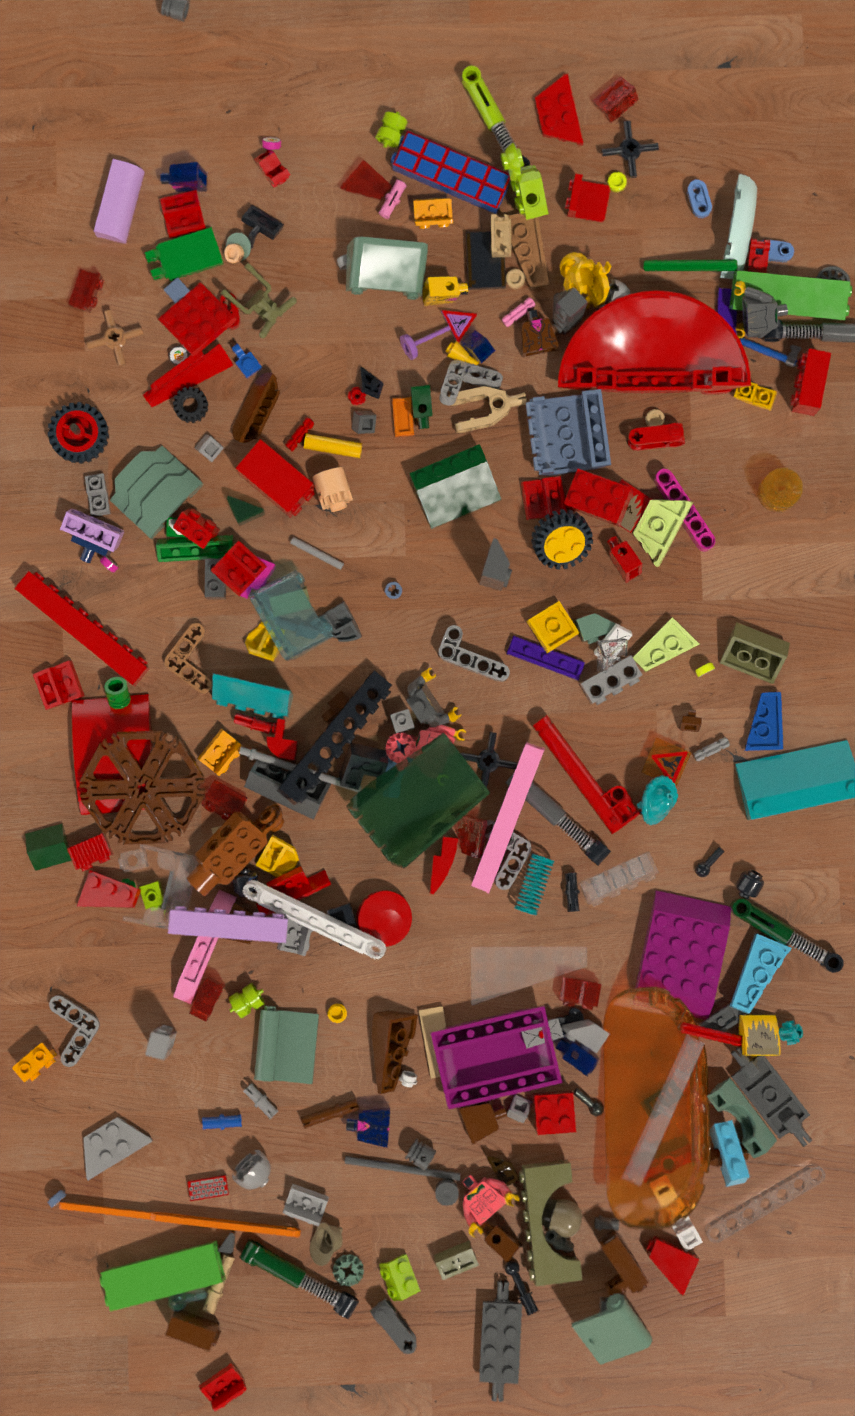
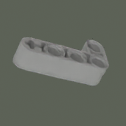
M456 625L447 628L438 653L441 660L497 682L507 680L510 674L508 666L459 647L463 635L462 629ZM451 630H457L460 636L453 640L449 637L448 633ZM450 648L453 654L448 658L444 657L442 650ZM461 655H468L471 659L470 662L462 664L460 662ZM485 661L488 664V669L480 671L477 666L479 662ZM492 664L495 665L494 669L497 671L503 668L506 676L502 675V677L499 678L498 673L494 671L492 672V675L488 674L491 670Z

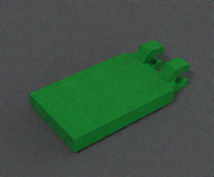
M212 227L159 243L156 249L144 252L148 263L158 260L161 262L162 267L150 270L154 281L165 277L173 281L177 277L183 278L224 265Z

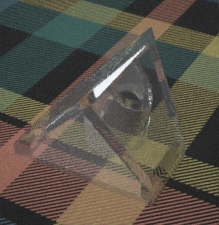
M628 639L598 641L597 672H608V667L612 668L616 660L620 662L621 656H627Z

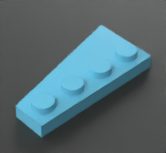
M755 934L730 1007L747 1014L750 1013L763 994V990L772 980V976L781 966L785 956L789 954L792 948L762 935Z

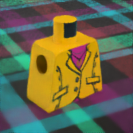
M428 277L422 291L424 306L455 302L459 295L468 294L467 283H458L457 277Z

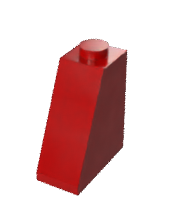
M654 1236V1239H650L646 1247L648 1257L675 1289L684 1295L700 1259L697 1255L686 1252L684 1249Z

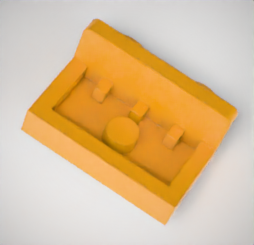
M451 197L413 200L415 226H419L420 229L430 228V225L437 224L438 227H448L449 224L453 223Z
M221 729L197 759L220 776L228 770L231 761L240 755L239 750L242 745Z
M40 1043L15 1064L12 1069L24 1083L29 1079L34 1081L41 1075L39 1071L44 1066L48 1069L56 1062L54 1058L58 1054L54 1049L49 1051L44 1043Z

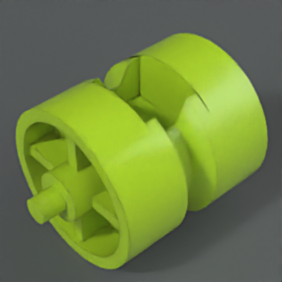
M385 112L382 119L383 126L378 129L375 138L384 144V148H387V146L397 148L401 139L400 133L405 131L408 121L400 115V112Z
M250 983L242 989V994L234 993L228 997L232 1005L229 1011L231 1013L235 1011L242 1019L251 1013L252 1007L258 1009L265 1004L261 997V994L264 992L263 989L258 990L253 983Z

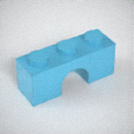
M733 1121L714 1124L709 1133L714 1149H719L721 1153L722 1167L720 1169L726 1187L745 1183L750 1175Z

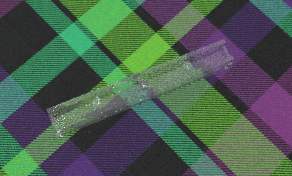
M688 1034L686 1035L622 1179L641 1186L705 1043L690 1037Z

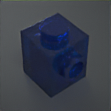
M476 330L462 342L470 356L480 363H483L495 352L489 340Z

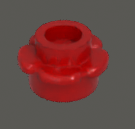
M354 387L352 391H349L348 399L352 405H362L366 401V394L362 393L359 387Z

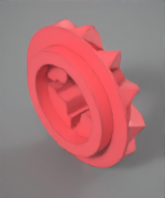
M406 733L394 734L386 743V754L395 763H407L415 756L416 743ZM397 740L401 745L409 744L404 749L405 756L400 751L393 752L398 748Z

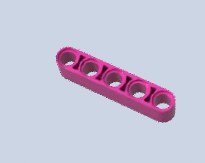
M661 469L657 472L654 483L665 500L690 501L670 470ZM659 475H666L668 482L662 483L659 480ZM671 490L677 491L679 498H671L669 492ZM692 504L682 526L696 547L702 552H707L715 545V537ZM691 522H697L700 529L698 531L693 530L690 526ZM708 538L710 546H703L701 539Z

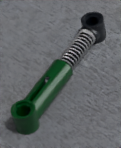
M737 898L731 902V913L783 945L786 943L788 945L791 944V947L794 946V949L797 948V951L800 950L803 954L806 953V956L809 955V958L815 959L826 971L837 973L843 968L844 960L839 954L832 953L829 950L826 951L822 947L819 948V945L816 946L810 940L807 941V938L804 939L798 933L795 934L794 928L753 905L748 900ZM739 903L745 905V911L741 914L736 910ZM750 913L766 921L765 924L750 916ZM834 957L837 962L836 966L830 968L828 961Z
M248 1239L239 1256L241 1260L249 1265L261 1268L294 1288L302 1287L305 1291L308 1290V1293L311 1292V1295L314 1294V1296L317 1295V1298L320 1297V1300H326V1303L329 1302V1305L334 1307L333 1310L344 1318L350 1319L359 1303V1300L350 1293L333 1291V1288L330 1289V1287L324 1286L323 1283L321 1284V1282L314 1278L311 1279L312 1277H308L305 1270L272 1253L255 1240Z

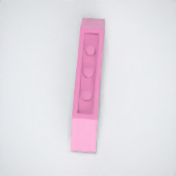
M219 890L208 912L214 913V909L226 910V914H229L237 897ZM197 937L173 997L192 1004L199 988L198 985L219 938Z

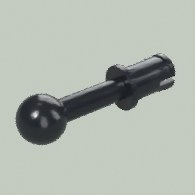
M509 1260L505 1263L504 1270L508 1275L512 1276L521 1295L518 1300H521L529 1316L539 1311L531 1295L532 1292L528 1293L520 1277L519 1263L515 1260Z

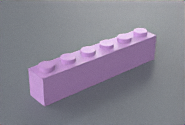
M175 906V909L170 910L168 934L286 943L288 918H284L283 914H273V917H265V913L253 912V916L245 915V911H234L233 914H226V910L214 909V913L206 912V908H195L194 911H188L187 907Z

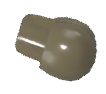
M548 1199L542 1214V1225L550 1231H556L561 1237L574 1236L579 1231L582 1223V1212L579 1206L566 1199Z

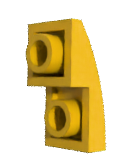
M751 382L749 387L736 388L734 398L771 411L777 391L760 387L758 384Z

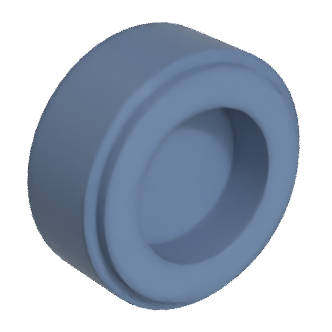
M60 1190L47 1201L49 1206L53 1208L67 1194Z

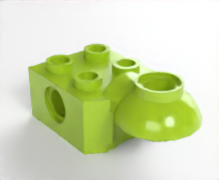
M511 143L505 152L500 155L503 168L509 171L511 186L517 198H514L516 209H519L520 215L523 214L526 220L548 215L543 182L539 170H537L535 165L523 167L520 148L516 149L514 143Z

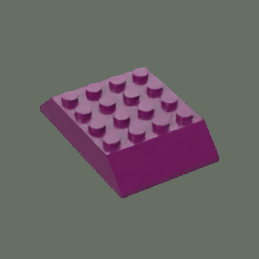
M656 890L632 1004L704 1020L709 1018L715 1001L730 930L731 907Z
M544 1006L512 1011L431 1032L448 1110L562 1083ZM542 1027L545 1043L526 1048L522 1031Z

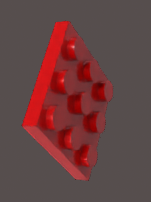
M201 282L158 318L159 322L193 357L237 321L235 316Z

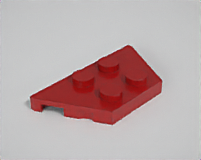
M567 73L535 97V105L543 137L556 138L559 141H569L582 146L583 138Z

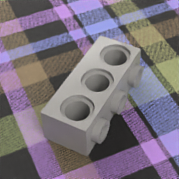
M630 655L584 681L580 686L590 704L596 703V705H599L607 700L605 696L611 693L615 696L622 692V687L626 684L632 686L638 683L642 673ZM625 667H630L633 670L632 677L624 675ZM610 676L617 680V684L614 687L607 684V678ZM592 686L599 687V696L591 694L590 688Z
M162 1025L153 1030L145 1055L165 1060L171 1055L177 1034L176 1031H173V1027Z

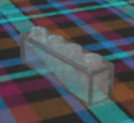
M645 852L583 880L578 885L586 903L596 906L602 903L603 898L607 896L613 898L620 895V890L627 888L631 890L638 887V882L642 880L649 882L655 879V874L659 872L650 852Z

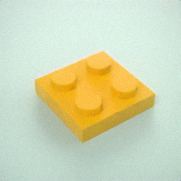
M560 601L527 620L528 625L546 653L551 652L580 633Z

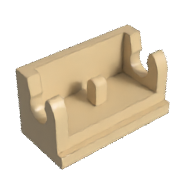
M491 214L492 257H511V219L506 214L504 217Z

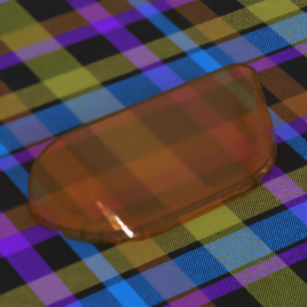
M659 987L634 988L622 991L609 1004L603 1023V1029L610 1034L603 1043L607 1197L615 1217L622 1224L633 1229H667L676 1226L677 1222L681 1219H686L693 1212L705 1189V1185L702 1184L704 1173H709L710 1118L709 1099L707 1098L709 1087L706 1048L704 1044H700L697 1036L680 1032L683 1022L697 1026L698 1024L691 1011L681 999L674 998L670 995V991Z

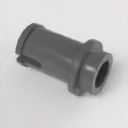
M599 1215V1217H595L594 1228L598 1229V1231H601V1229L619 1230V1218H606Z

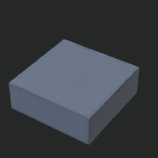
M177 277L164 289V292L176 304L190 290Z

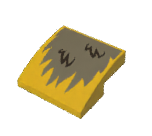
M739 1015V1035H743L742 1055L780 1056V1036L776 1015Z

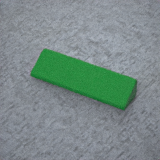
M233 535L215 536L210 539L204 549L188 538L158 539L156 542L158 562L222 559L234 546Z

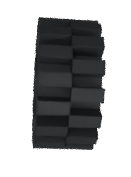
M185 387L182 391L179 390L177 392V396H174V411L182 421L196 423L195 421H201V418L206 416L209 406L204 393L198 388L189 387L186 389ZM189 398H193L198 402V407L193 412L186 411L183 406L184 402Z

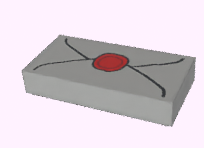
M558 1018L548 1020L552 1040L564 1037ZM542 1027L522 1031L526 1048L545 1043Z

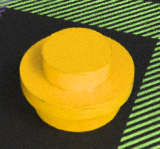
M342 1004L330 1006L328 1018L332 1022L341 1023L345 1020L347 1010Z

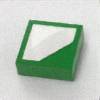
M169 517L167 519L166 536L186 538L173 528L178 518Z

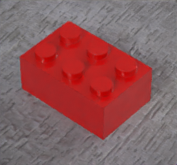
M809 348L799 358L797 369L800 370L793 384L796 391L794 395L792 394L790 400L792 412L814 416L821 409L831 352Z
M577 469L564 505L571 510L620 527L634 491L631 487Z

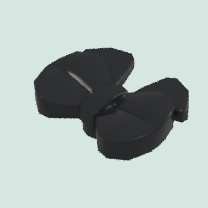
M571 1007L568 1015L556 1017L561 1027L565 1024L584 1020L582 1012L576 1007Z

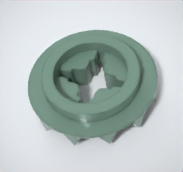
M350 1254L339 1257L333 1266L335 1280L341 1285L349 1287L358 1284L364 1274L362 1261ZM352 1263V1271L355 1274L350 1273L345 1278V1271L343 1270V1268H348V1266H350V1264Z

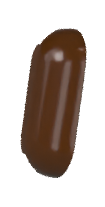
M268 372L261 375L253 384L233 425L232 435L236 441L247 443L260 436L280 394L277 377L273 373Z

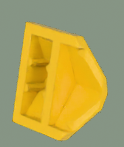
M261 622L258 627L248 634L245 641L249 654L274 661L280 652L286 629L277 626L272 627L265 622Z
M272 835L256 866L275 877H279L293 870L299 861V857L294 846Z

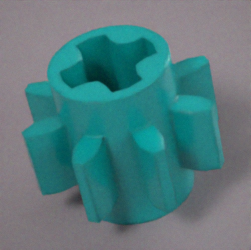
M794 1020L782 1023L783 1027L779 1028L780 1039L787 1041V1045L800 1042V1039L803 1037L801 1025L795 1024Z

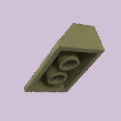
M736 622L721 657L720 664L773 684L788 656L790 643Z

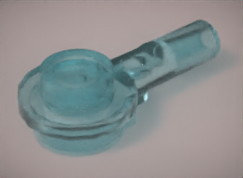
M206 1291L194 1294H186L184 1292L172 1295L168 1299L169 1308L174 1311H180L186 1307L187 1303L207 1299Z

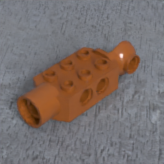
M272 804L266 807L254 822L243 813L234 812L195 853L198 866L186 877L187 881L203 896H206L217 884L228 885L268 843L266 837L268 832H276L283 826L284 819L280 805Z

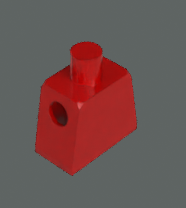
M617 536L610 538L607 541L611 548L610 559L625 583L642 574V562L627 541L621 543Z

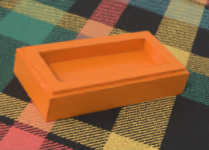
M411 397L393 398L395 437L414 436Z

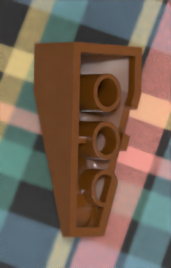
M389 1010L374 1013L372 1041L379 1094L393 1092L396 1089L402 1072L401 1063L404 1056L407 1057L409 1041L414 1039L416 1033L417 1014Z

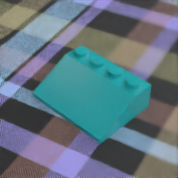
M217 674L213 675L212 699L217 701L216 705L227 707L228 704L235 705V709L246 711V708L254 709L253 713L265 715V712L273 714L272 717L277 719H283L284 716L289 717L293 694L290 691Z

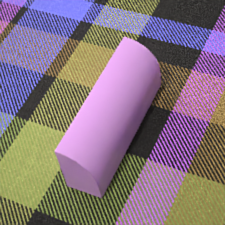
M116 159L112 160L94 228L96 237L126 244L145 173L138 166Z

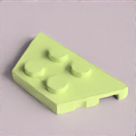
M650 500L633 534L642 543L643 549L653 559L656 567H659L694 502Z

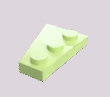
M672 617L633 659L646 672L698 646L699 643Z

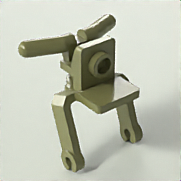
M247 263L244 268L266 287V290H258L244 307L225 289L221 294L231 301L243 314L249 315L254 310L265 322L259 333L260 338H265L272 326L277 322L275 319L278 316L281 317L295 305L297 299L291 297L278 308L277 304L270 300L267 295L271 291V285Z

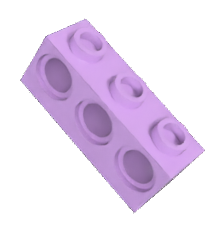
M73 508L66 512L60 530L112 552L118 549L125 532Z

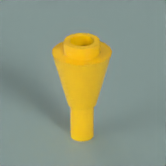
M457 340L455 343L450 342L445 350L448 353L446 357L477 366L479 364V361L471 357Z

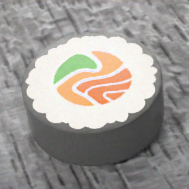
M180 346L174 347L169 353L170 361L175 366L189 357L187 350Z

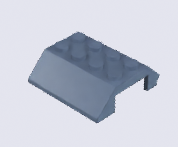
M601 389L582 391L581 395L545 399L544 396L534 397L529 400L530 402L526 403L527 416L532 417V419L528 420L529 433L534 435V438L530 439L532 454H537V457H533L534 471H539V475L576 473L577 469L591 471L611 465Z

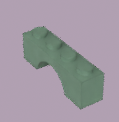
M731 1078L717 1084L707 1095V1098L718 1112L727 1111L739 1121L743 1131L742 1144L753 1159L767 1153L775 1144L777 1139Z

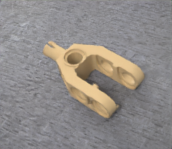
M486 386L460 391L453 405L488 399L491 414L483 418H470L469 421L454 423L456 433L494 426L509 414L511 407L526 405L525 392L508 396L505 391ZM500 400L503 402V406L495 408L493 402Z

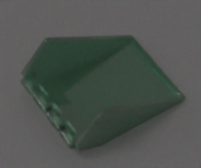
M442 733L371 781L349 800L350 803L346 807L355 819L362 816L357 822L366 834L373 830L369 837L378 848L385 845L380 850L385 858L392 865L404 869L489 795L490 792L446 734Z

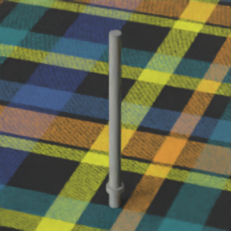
M241 746L239 754L249 757L250 760L257 759L290 771L297 765L257 752L254 748L251 750ZM308 768L311 773H316L315 770ZM321 773L318 777L321 781L340 786V779L324 773ZM360 785L359 790L351 789V788H347V787H343V788H346V789H349V790H352V791H355V792L360 793V790H361V787H362V786Z

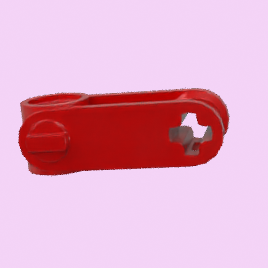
M682 423L635 428L630 431L628 446L634 451L679 447L685 444Z

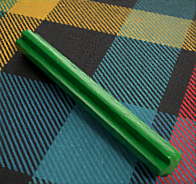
M645 260L643 268L644 271H736L738 262L737 260Z

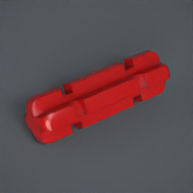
M308 417L302 422L303 425H300L291 436L292 439H289L285 444L286 448L292 452L297 448V444H300L306 434H308V430H311L315 424Z

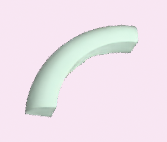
M739 174L735 188L734 208L728 236V243L730 245H726L723 260H737V270L743 271L745 267L757 202L755 182L750 177ZM721 271L720 278L733 279L734 271Z

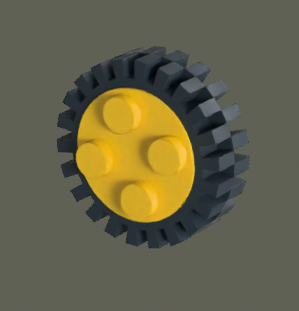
M560 510V515H558L557 511H553L554 517L550 518L549 514L545 515L547 521L540 519L538 521L540 526L535 525V532H532L531 535L533 538L531 539L532 547L543 565L546 566L547 564L551 569L554 566L557 570H560L562 565L564 569H568V563L574 567L576 566L575 560L579 563L583 561L581 555L584 557L588 556L586 550L591 551L592 549L590 544H593V534L585 518L580 516L579 513L575 512L574 514L572 510H568V513H566L565 510Z

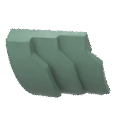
M161 446L156 451H141L115 478L116 493L110 501L152 540L164 527L163 523L188 497L192 498L204 484L168 450Z

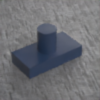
M73 535L71 538L72 542L84 547L80 560L86 563H91L95 552L103 556L111 554L110 550Z

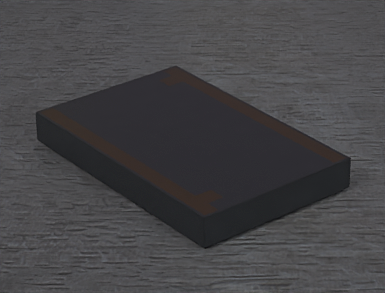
M491 231L466 232L468 290L506 289L505 257H492Z

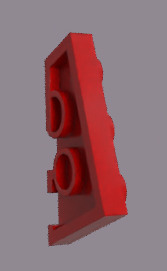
M90 870L77 907L135 908L141 889Z

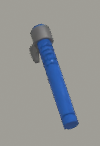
M741 338L743 346L780 360L785 365L795 367L797 363L796 358L801 350L799 346L791 345L790 349L792 352L787 356L748 339Z

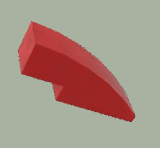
M443 837L441 856L433 855L430 894H435L447 877L457 851L458 838Z

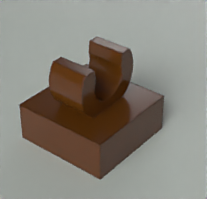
M688 709L686 716H682L680 722L681 731L699 732L702 718L696 717V710Z

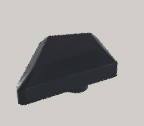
M360 367L361 392L379 399L384 383L363 367Z

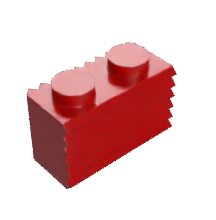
M104 833L67 848L75 869H81L82 872L93 868L92 864L99 861L102 864L111 860L109 856L114 855Z

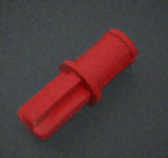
M236 713L233 720L235 724L251 728V731L253 729L269 734L272 723L260 720L256 716L253 718L240 713Z

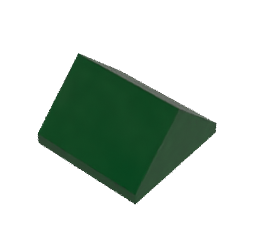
M63 823L25 834L26 851L35 871L72 861L67 850L69 844Z

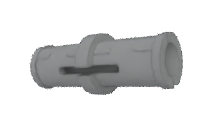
M253 1083L243 1091L255 1103L254 1106L256 1108L259 1107L269 1119L279 1111L267 1100L266 1095L263 1096Z

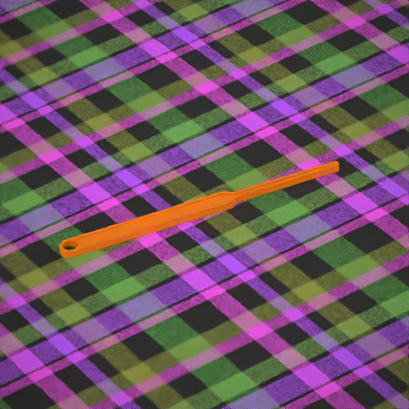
M59 1202V1209L288 1237L301 1236V1229L295 1227Z

